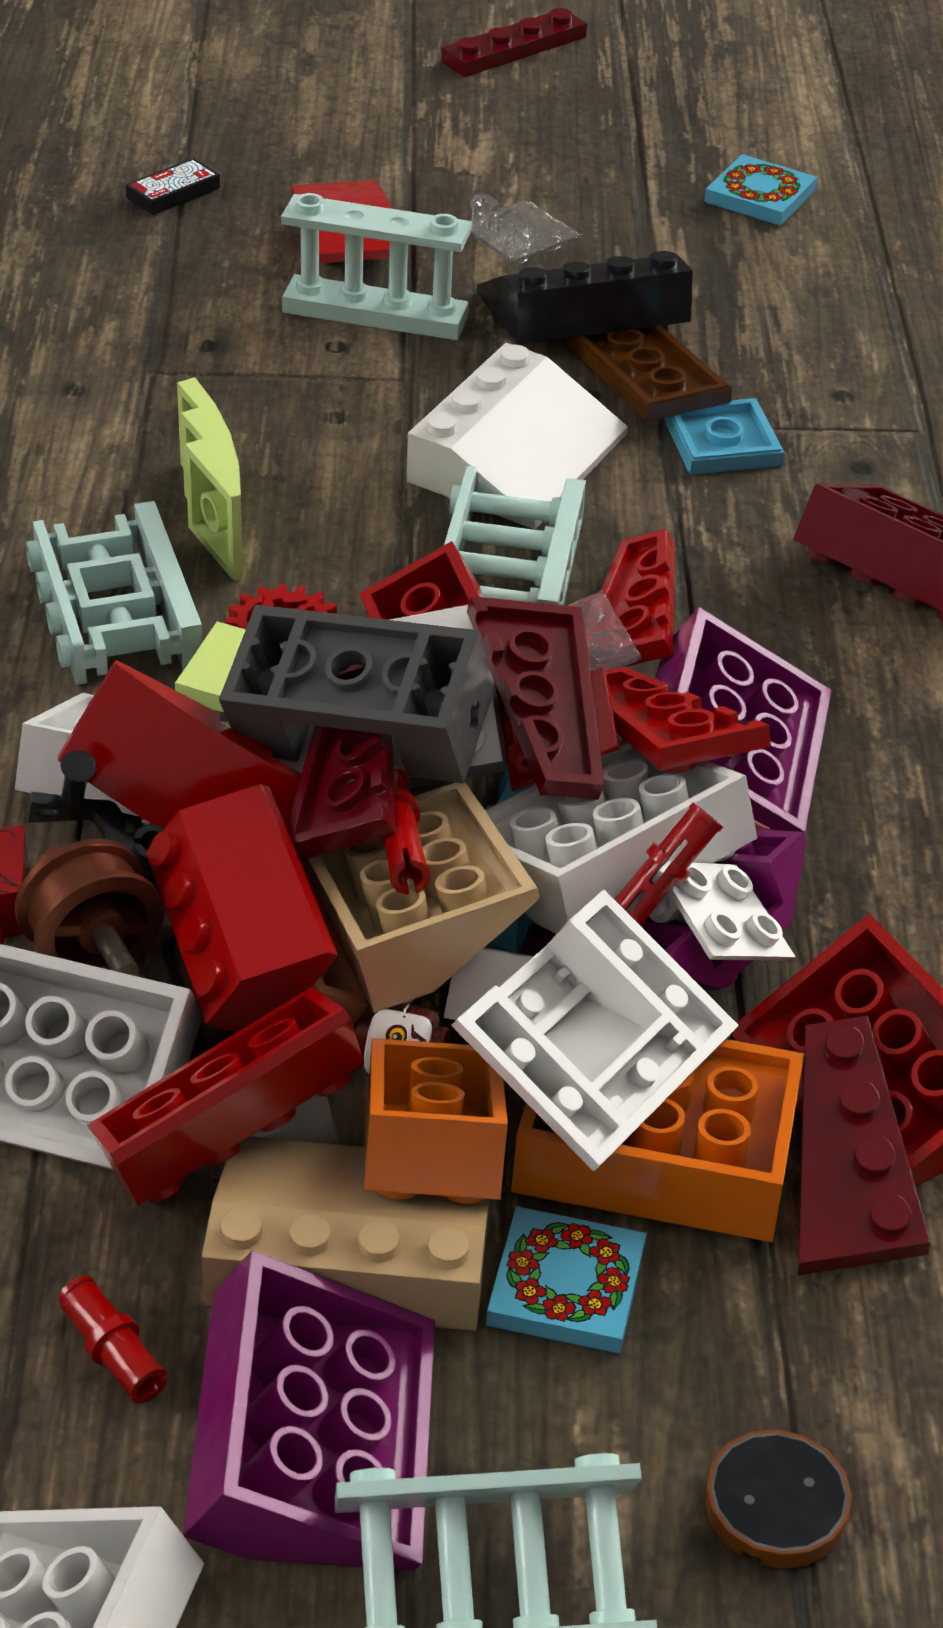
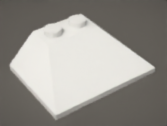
M603 890L576 913L539 953L499 988L496 985L457 1018L451 1026L594 1172L739 1025Z

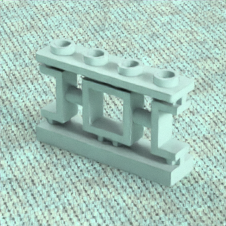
M155 501L134 504L135 520L127 521L125 514L115 515L116 531L69 538L64 523L54 524V533H47L43 520L33 521L34 540L26 541L29 568L31 572H35L40 603H46V618L50 634H60L56 636V648L61 668L70 667L76 685L87 684L86 669L95 668L97 676L107 674L108 656L156 649L161 665L171 664V655L177 654L182 670H184L203 642L202 623ZM137 543L139 553L133 554V544ZM55 556H58L62 570H67L68 580L63 581ZM133 586L135 593L90 600L88 592ZM158 604L162 613L161 616H156V605ZM76 618L79 619L83 633H88V645H84Z

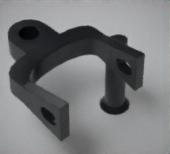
M81 750L70 751L65 754L60 764L61 771L65 775L61 795L31 791L28 823L89 820L95 823L102 839L118 842L130 849L139 861L144 877L153 885L157 884L146 852L150 848L154 837L163 831L164 828L160 825L149 824L139 828L137 832H126L122 812L115 802L84 798L87 782L93 777L97 768L92 755Z

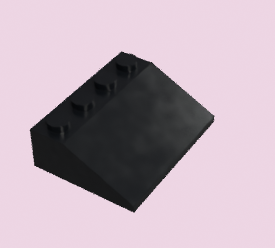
M656 251L646 258L632 259L625 256H615L607 259L606 263L589 265L584 262H569L559 269L544 270L537 267H528L521 269L519 274L504 275L477 284V294L515 343L522 345L691 322L693 270L678 254L670 251Z

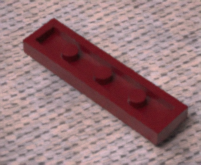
M555 8L547 14L535 18H523L519 23L503 28H492L488 33L475 37H464L459 39L457 43L444 46L441 49V62L462 76L467 77L586 38L587 22L573 15L568 9Z

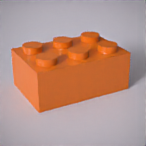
M372 1038L366 1104L364 1191H377L386 1198L397 1200L410 1199L417 1194L445 1196L450 1201L460 1204H475L484 1199L501 1200L508 1127L503 1078L471 1045Z

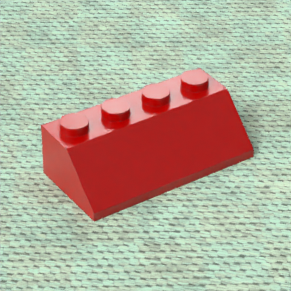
M258 784L178 810L164 830L154 837L146 854L206 1025L235 1033L239 1032L312 987L338 956L270 787Z
M310 987L92 1121L87 1127L124 1189L137 1206L147 1200L150 1203L162 1201L177 1192L184 1184L183 1177L204 1164L207 1167H214L229 1160L240 1150L239 1142L260 1129L263 1132H269L289 1122L296 1115L295 1107L316 1094L319 1097H325L346 1086L352 1079L350 1073L365 1064L352 1021L345 1008Z

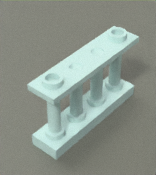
M314 193L293 194L281 215V224L301 227V275L294 274L282 296V313L458 341L468 318L469 301L456 300L451 297L453 251L462 252L472 230V221L457 219L450 214L429 215L324 199ZM319 230L345 234V282L323 279L319 276ZM363 237L390 241L389 289L368 286L363 283ZM408 244L434 248L433 296L412 293L407 290Z
M467 466L462 484H453L449 512L453 516L444 545L453 541L472 574L534 582V587L530 588V592L480 586L485 598L564 605L583 521L586 480L566 478L562 497H552V501L476 492L477 467ZM473 512L548 521L549 526H545V530L541 531L471 522ZM466 541L542 551V556H538L537 561L463 552Z
M599 1453L576 1458L574 1460L575 1467L402 1479H396L395 1470L390 1468H367L351 1472L350 1482L336 1484L335 1513L360 1511L367 1626L365 1628H405L403 1625H397L390 1509L433 1506L436 1509L444 1621L436 1624V1628H483L482 1621L474 1619L466 1504L511 1501L520 1617L513 1619V1628H657L656 1620L636 1621L635 1610L627 1609L615 1495L633 1493L642 1479L640 1463L620 1464L619 1455ZM585 1497L596 1611L589 1614L590 1624L559 1626V1616L551 1614L541 1499Z

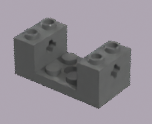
M255 604L219 697V702L231 728L271 748L273 758L297 761L310 725L393 735L408 776L464 783L496 686L479 630ZM351 665H362L365 667L364 671L353 679L342 680L337 678L340 672L347 670Z

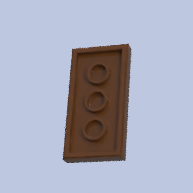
M662 325L563 339V343L646 422L731 403L732 387Z

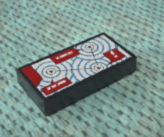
M192 158L125 184L126 198L154 215L220 188V174Z

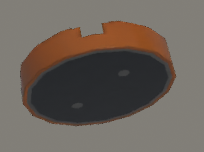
M774 1429L749 1432L725 1445L711 1463L704 1502L709 1523L726 1547L742 1556L744 1551L753 1557L761 1558L760 1565L784 1569L808 1566L832 1552L840 1541L841 1534L846 1529L852 1493L845 1470L829 1450L804 1435Z

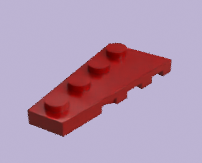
M667 528L621 541L585 624L590 671L603 666L606 670L627 667L673 656L675 544Z
M625 666L606 670L617 734L661 771L670 773L686 772L692 770L695 767V763L771 747L769 724L756 719L747 722V725H742L738 723L737 711L724 706L714 708L713 712L705 710L701 705V697L689 692H668L667 683Z

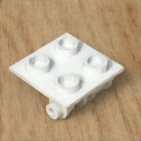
M667 861L665 865H663V867L658 871V877H660L662 873L665 871V869L669 866V864L671 863L670 861ZM692 863L688 868L692 873L685 883L678 880L649 915L657 923H667L675 919L681 923H687L710 960L792 961L795 958V955L782 937L783 932L780 925L766 912L752 890L753 884L750 878L735 864Z

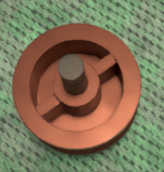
M87 839L66 846L52 847L40 856L37 865L25 877L17 892L15 916L22 932L34 943L36 953L138 976L139 967L136 961L149 950L159 935L164 920V904L155 886L144 877L142 867L130 849L112 840Z

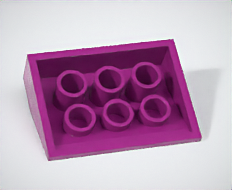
M699 607L674 634L673 656L660 658L655 679L667 683L668 692H689L701 697L702 708L713 712L714 708L721 706L737 711L738 723L742 725H747V722L756 719L770 725L771 747L708 760V762L746 775L754 820L768 826L771 830L804 833L831 689Z
M251 1250L213 1294L183 1536L251 1560L363 1567L360 1511L335 1513L336 1484L350 1482L351 1472L367 1468L394 1469L396 1479L427 1477L435 1320ZM425 1507L390 1509L394 1569L416 1570L422 1564Z

